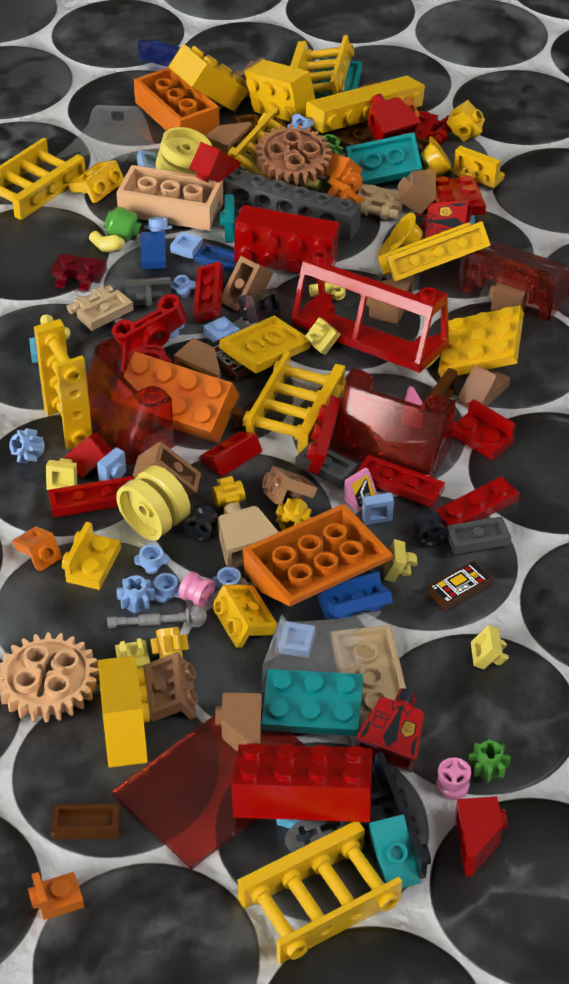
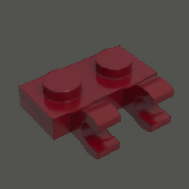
M59 254L52 266V276L57 277L54 287L64 289L70 278L80 280L78 291L89 292L92 282H101L107 270V261L92 257L85 258L71 254Z

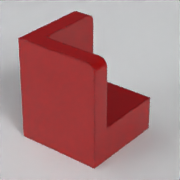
M95 432L64 457L72 459V463H77V473L80 477H84L97 467V462L112 450L100 435Z

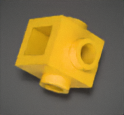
M467 100L450 112L447 124L454 135L465 142L481 134L485 118L482 112Z

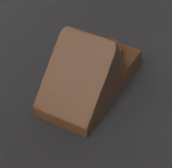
M475 365L457 397V402L468 407L469 402L475 399L481 404L488 406L509 387L510 377L494 369L486 370Z

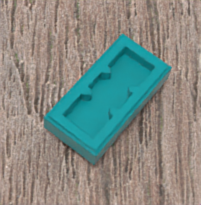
M225 194V211H220V226H225V243H233L235 241L233 194Z
M404 814L368 823L384 884L397 877L402 880V888L420 884Z

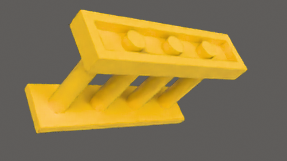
M344 35L340 47L312 51L308 49L306 41H300L297 43L290 66L306 71L334 68V70L310 73L312 82L331 79L330 82L312 84L314 93L333 91V95L342 93L345 90L344 82L351 57L354 56L353 43H349L348 35ZM337 56L335 59L313 61V59Z
M275 106L268 113L264 112L258 121V125L236 148L232 147L228 152L229 156L241 162L240 165L253 174L262 175L267 178L268 173L262 174L261 168L257 167L255 163L243 155L248 151L255 156L256 145L254 142L259 138H264V133L268 128L280 130L281 124L273 120L278 110Z
M42 138L0 165V196L13 202L14 217L23 220L69 189L68 183L86 171L85 159L79 154L67 161L48 153L47 139ZM45 161L57 168L49 172L38 167V165ZM29 172L40 179L33 183L21 176ZM14 183L24 188V190L16 194L5 187Z
M483 221L472 225L470 222L379 255L377 259L382 273H391L393 280L398 281L491 245Z
M61 319L34 326L44 410L48 416L60 413L62 416L65 447L69 450L75 448L84 439L92 435L85 359L83 355L72 359L69 358L65 327Z
M285 351L282 358L275 362L273 373L250 411L247 410L244 415L243 426L246 427V432L255 433L259 427L293 436L298 441L297 452L300 453L311 441L315 442V440L311 439L316 423L320 424L316 417L321 404L326 405L331 395L339 398L345 387L346 366L335 364L331 373L323 375L290 366V352ZM287 377H292L323 385V387L315 392L284 384ZM280 393L311 401L314 404L312 407L305 409L275 401L274 399ZM268 410L304 419L302 425L294 426L264 417Z
M352 822L238 879V899L244 909L254 904H260L281 937L277 940V960L280 964L289 959L295 960L302 957L313 946L380 911L386 912L393 909L401 901L402 880L397 877L384 884L362 853L365 829L360 822ZM344 858L350 859L372 891L354 899L331 865ZM315 873L321 874L342 905L324 915L302 882L303 879ZM285 888L292 891L312 921L295 931L271 897Z

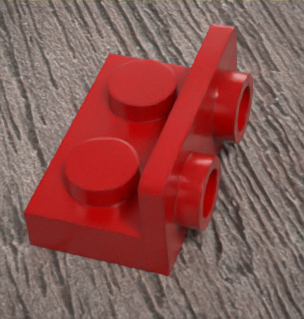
M475 399L469 402L468 413L450 426L451 436L492 461L513 444L515 423Z

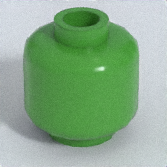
M116 207L114 211H109L104 228L107 229L108 236L117 235L123 238L124 242H128L132 236L137 238L142 224L138 223V214L136 212Z

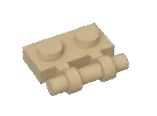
M363 184L358 192V195L364 198L361 203V215L368 216V214L380 216V219L384 220L389 218L397 220L405 207L403 203L398 201V190L396 189L390 190L376 187L375 185Z
M108 285L103 288L98 287L94 289L91 294L85 297L79 296L75 298L73 303L67 305V310L70 314L77 313V319L93 331L133 311V302L119 290L114 291L112 286Z

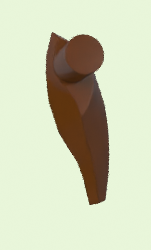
M256 400L244 408L236 406L232 409L234 430L243 426L244 415L247 410L250 411Z

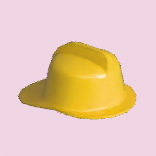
M430 136V143L420 154L423 162L422 170L433 169L436 171V177L442 176L449 171L453 172L447 155L438 142Z
M410 212L400 219L391 235L379 249L376 257L423 239L424 233L415 223L416 216L414 213Z

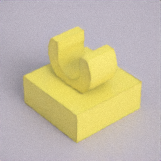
M319 317L305 337L311 342L313 347L326 355L341 334L327 321Z
M60 458L59 461L49 460L46 464L47 490L77 485V463H72V459Z
M394 539L388 548L393 554V559L383 564L384 580L395 583L399 575H411V565L417 566V555L406 552L405 542Z
M488 625L471 641L473 664L475 667L484 670L492 662L496 665H502L509 659L508 655L502 653L507 643L500 639L499 628Z
M138 638L137 642L125 643V641H121L119 645H115L116 658L136 656L137 668L143 667L145 673L144 665L150 663L146 640Z

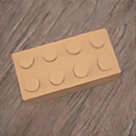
M131 165L117 190L118 207L136 212L138 219L148 220V218L166 217L168 224L210 231L223 205V180L218 183L210 179L209 183H206L192 174Z

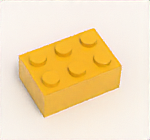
M183 44L168 67L191 87L235 112L249 91L243 85L244 80L235 73L231 75L232 70L225 64L217 65L218 61L207 54L204 57V52L193 45L192 48H189Z
M261 60L244 71L254 112L268 113L275 106L278 108L275 118L292 122L294 114H300L302 117H305L307 101L315 100L310 71L267 60Z

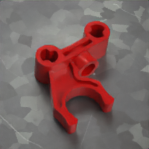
M167 294L158 301L157 310L134 323L131 320L125 319L114 324L112 334L122 351L121 373L123 376L134 352L172 363L162 346L169 340L170 332L178 329L187 321V315L177 295Z

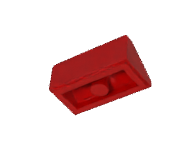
M239 431L200 455L199 459L217 475L224 476L260 454L262 447L256 433Z

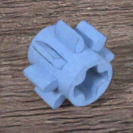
M28 428L25 431L17 430V434L12 436L9 447L11 455H18L17 462H37V458L43 454L44 441L43 437L36 436L37 430Z
M138 575L123 579V588H117V600H121V608H127L134 613L150 609L149 601L155 600V590L151 588L150 579L145 580Z

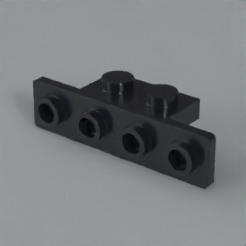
M383 751L377 752L375 754L374 771L382 791L372 793L370 822L404 814L419 878L424 879L426 878L427 865L431 864L429 849L426 844H421L418 837L419 827L415 816H409L406 809L408 807L406 794L403 788L398 789L396 785V772L393 763L386 761ZM360 822L365 829V836L373 857L377 861L368 824L370 822Z

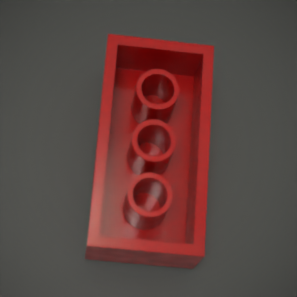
M242 205L235 221L234 262H238L240 256L264 268L300 274L302 262L319 249L333 255L334 261L331 265L335 266L340 222Z
M239 744L232 779L233 818L370 822L372 748H362L359 746L328 747L326 745Z

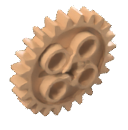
M47 632L45 639L40 640L37 634H34L33 642L23 638V646L21 648L12 645V654L4 653V662H0L2 704H8L10 712L18 709L19 718H23L30 713L32 722L39 715H43L45 722L49 721L50 715H55L58 720H61L62 712L66 711L69 715L73 716L74 706L84 709V699H93L92 691L98 689L99 671L97 659L93 658L91 649L85 650L84 642L75 644L74 636L64 641L63 633H60L56 639H52L50 632Z

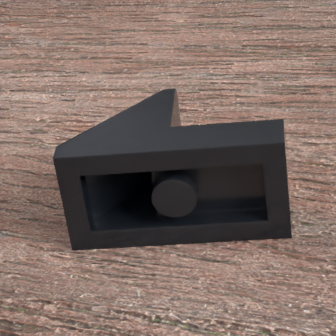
M275 287L238 297L242 319L244 321L249 320V324L260 322L281 312Z

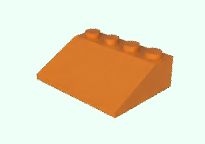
M345 504L243 548L244 574L260 592L288 606L295 605L393 559V554Z

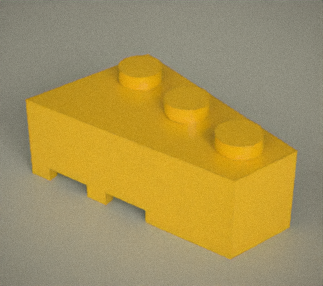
M136 656L98 660L108 767L148 763L144 723L150 722L144 669L143 667L137 668Z

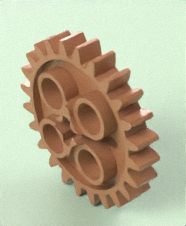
M289 124L288 129H285L280 125L279 131L271 128V134L265 132L264 138H259V144H256L255 161H257V167L261 168V173H268V178L270 179L276 177V181L285 180V183L288 184L290 181H293L295 186H298L299 181H302L307 185L308 179L316 182V176L323 177V173L328 172L332 158V149L329 148L330 143L325 142V136L318 137L319 131L311 133V127L302 130L301 125L295 129L292 124Z

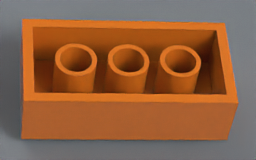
M168 67L134 79L135 103L166 131L174 127H186L206 136L215 127L219 126V107L205 94L191 87L171 68Z
M134 352L113 401L122 412L219 444L232 414V409L239 398V393L231 382Z

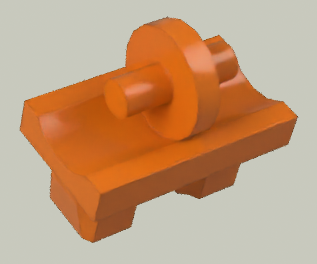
M349 171L343 176L342 182L331 176L327 182L332 187L327 194L361 204L364 198L354 192L361 188L362 176L355 171Z

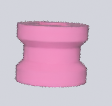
M191 571L181 582L178 592L179 598L184 601L191 600L194 605L204 608L213 596L215 582L208 578L203 580L198 573Z
M454 757L447 758L439 764L436 787L441 796L449 800H457L466 796L471 778V768L468 763Z

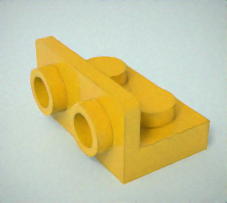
M459 146L455 150L454 174L471 176L478 183L491 188H495L504 179L505 173L500 172L501 160L463 146Z
M116 160L103 161L94 164L68 183L71 193H88L92 203H97L120 186L124 177Z
M85 522L82 530L76 532L70 552H66L62 559V568L65 569L66 582L100 590L121 550V540L93 534L92 523Z
M223 585L212 605L215 614L236 648H242L249 636L274 635L279 627L253 585Z

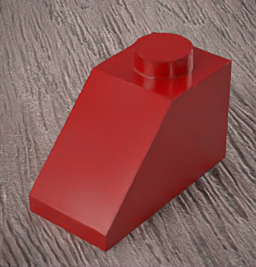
M200 142L189 169L197 173L196 178L206 183H209L210 179L219 183L235 171L241 162L215 147Z
M497 796L457 799L454 819L465 876H472L500 845L502 830H507L505 809L500 810Z

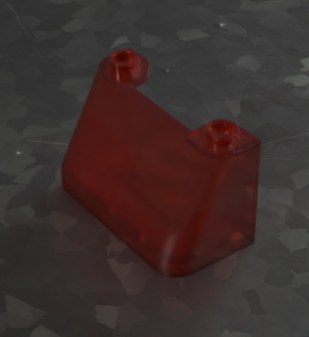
M489 241L491 246L461 257L458 290L470 293L475 285L482 288L486 279L527 292L529 293L528 303L531 305L535 303L540 309L538 317L551 321L569 295V266L495 241Z
M111 338L96 346L86 371L91 427L93 432H97L111 450L117 447L125 452L127 465H135L140 454L160 441L170 449L174 447L172 398L162 388L157 386H148L137 391L118 371V360L122 357V347L114 338Z
M352 367L345 379L332 437L333 449L341 455L362 462L367 455H371L433 478L451 449L456 400L441 395H433L427 397L422 405H417L371 390L373 387V377L363 370Z

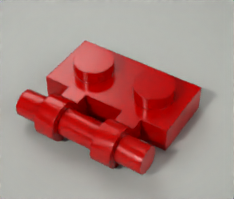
M418 111L420 114L418 118L421 124L417 137L429 140L431 136L439 145L443 144L447 139V133L451 131L447 124L449 115L440 121L438 120L439 115L431 114L427 111Z

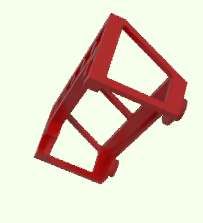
M317 249L302 262L291 316L293 326L309 331L320 317L341 334L336 342L418 373L423 371L449 346L448 293L432 287L423 288L416 294L332 266L331 264L334 261L333 255L324 250ZM306 275L317 278L319 294L299 310ZM325 282L361 294L356 322L335 315L332 295L326 293ZM367 297L424 316L425 321L421 336L413 342H409L363 325L362 320ZM441 309V334L437 333L428 337L432 317Z

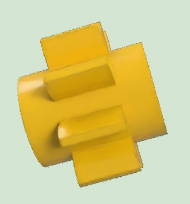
M233 476L217 479L218 486L212 487V497L217 508H225L230 503L239 504V502H243L246 499L242 482L240 480L234 481Z
M288 498L286 504L278 505L275 512L278 516L275 522L279 523L282 530H285L310 519L312 510L308 508L303 500Z
M179 627L156 630L157 638L150 640L152 655L159 654L160 659L176 652L183 657L182 651L189 649L187 634L180 635Z

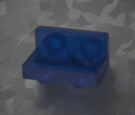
M140 39L138 41L139 60L168 67L181 47L154 40Z

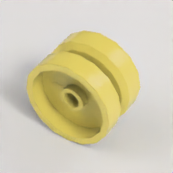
M186 127L170 128L163 134L155 163L156 169L197 175L189 167L200 142L212 146L211 142L196 130Z
M157 465L147 467L135 479L128 481L120 487L116 497L119 510L125 521L135 532L150 541L160 539L172 526L178 525L190 514L191 505L189 498L181 483L173 474Z

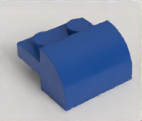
M375 568L316 594L320 608L328 621L337 618H350L356 613L364 611H377L386 604L393 603L391 591L381 584L380 573Z

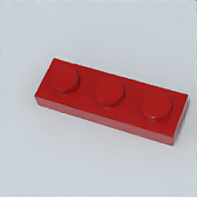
M220 261L197 268L193 317L197 323L213 320L221 316L224 267Z
M331 395L327 404H321L316 420H319L320 424L316 423L311 436L315 443H310L306 454V459L310 460L308 472L318 475L323 465L341 398Z
M367 455L356 471L357 473L363 468H367L376 488L431 508L435 506L445 490V482L371 455Z
M133 476L49 489L48 494L53 518L118 507L116 501L117 491L128 481L133 480Z
M501 476L434 511L439 512L442 524L445 527L447 525L482 520L519 501L520 493Z

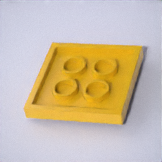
M521 305L505 307L487 313L481 312L477 315L455 318L448 321L449 346L441 353L438 368L440 377L444 375L448 368L457 370V376L469 374L475 365L488 370L517 364L524 316Z

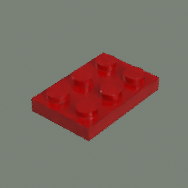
M466 175L459 178L436 177L435 200L433 203L466 200L473 205L471 215H486V204L475 178Z

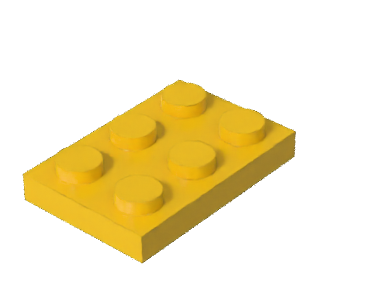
M274 315L220 339L219 349L249 370L258 373L273 366L277 360L282 358L285 351L290 352V357L310 349L311 342L305 335Z

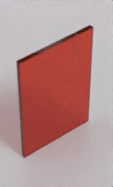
M215 715L112 791V795L191 870L257 819L233 818L232 779L237 751L222 739L221 725H215ZM261 726V745L292 744L294 746H306L290 732L262 731Z

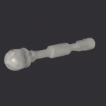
M195 605L190 609L186 608V612L161 615L160 613L139 614L138 617L130 618L107 617L108 629H116L127 625L139 624L142 627L179 621L186 622L187 626L200 627L205 623L207 613L201 606Z

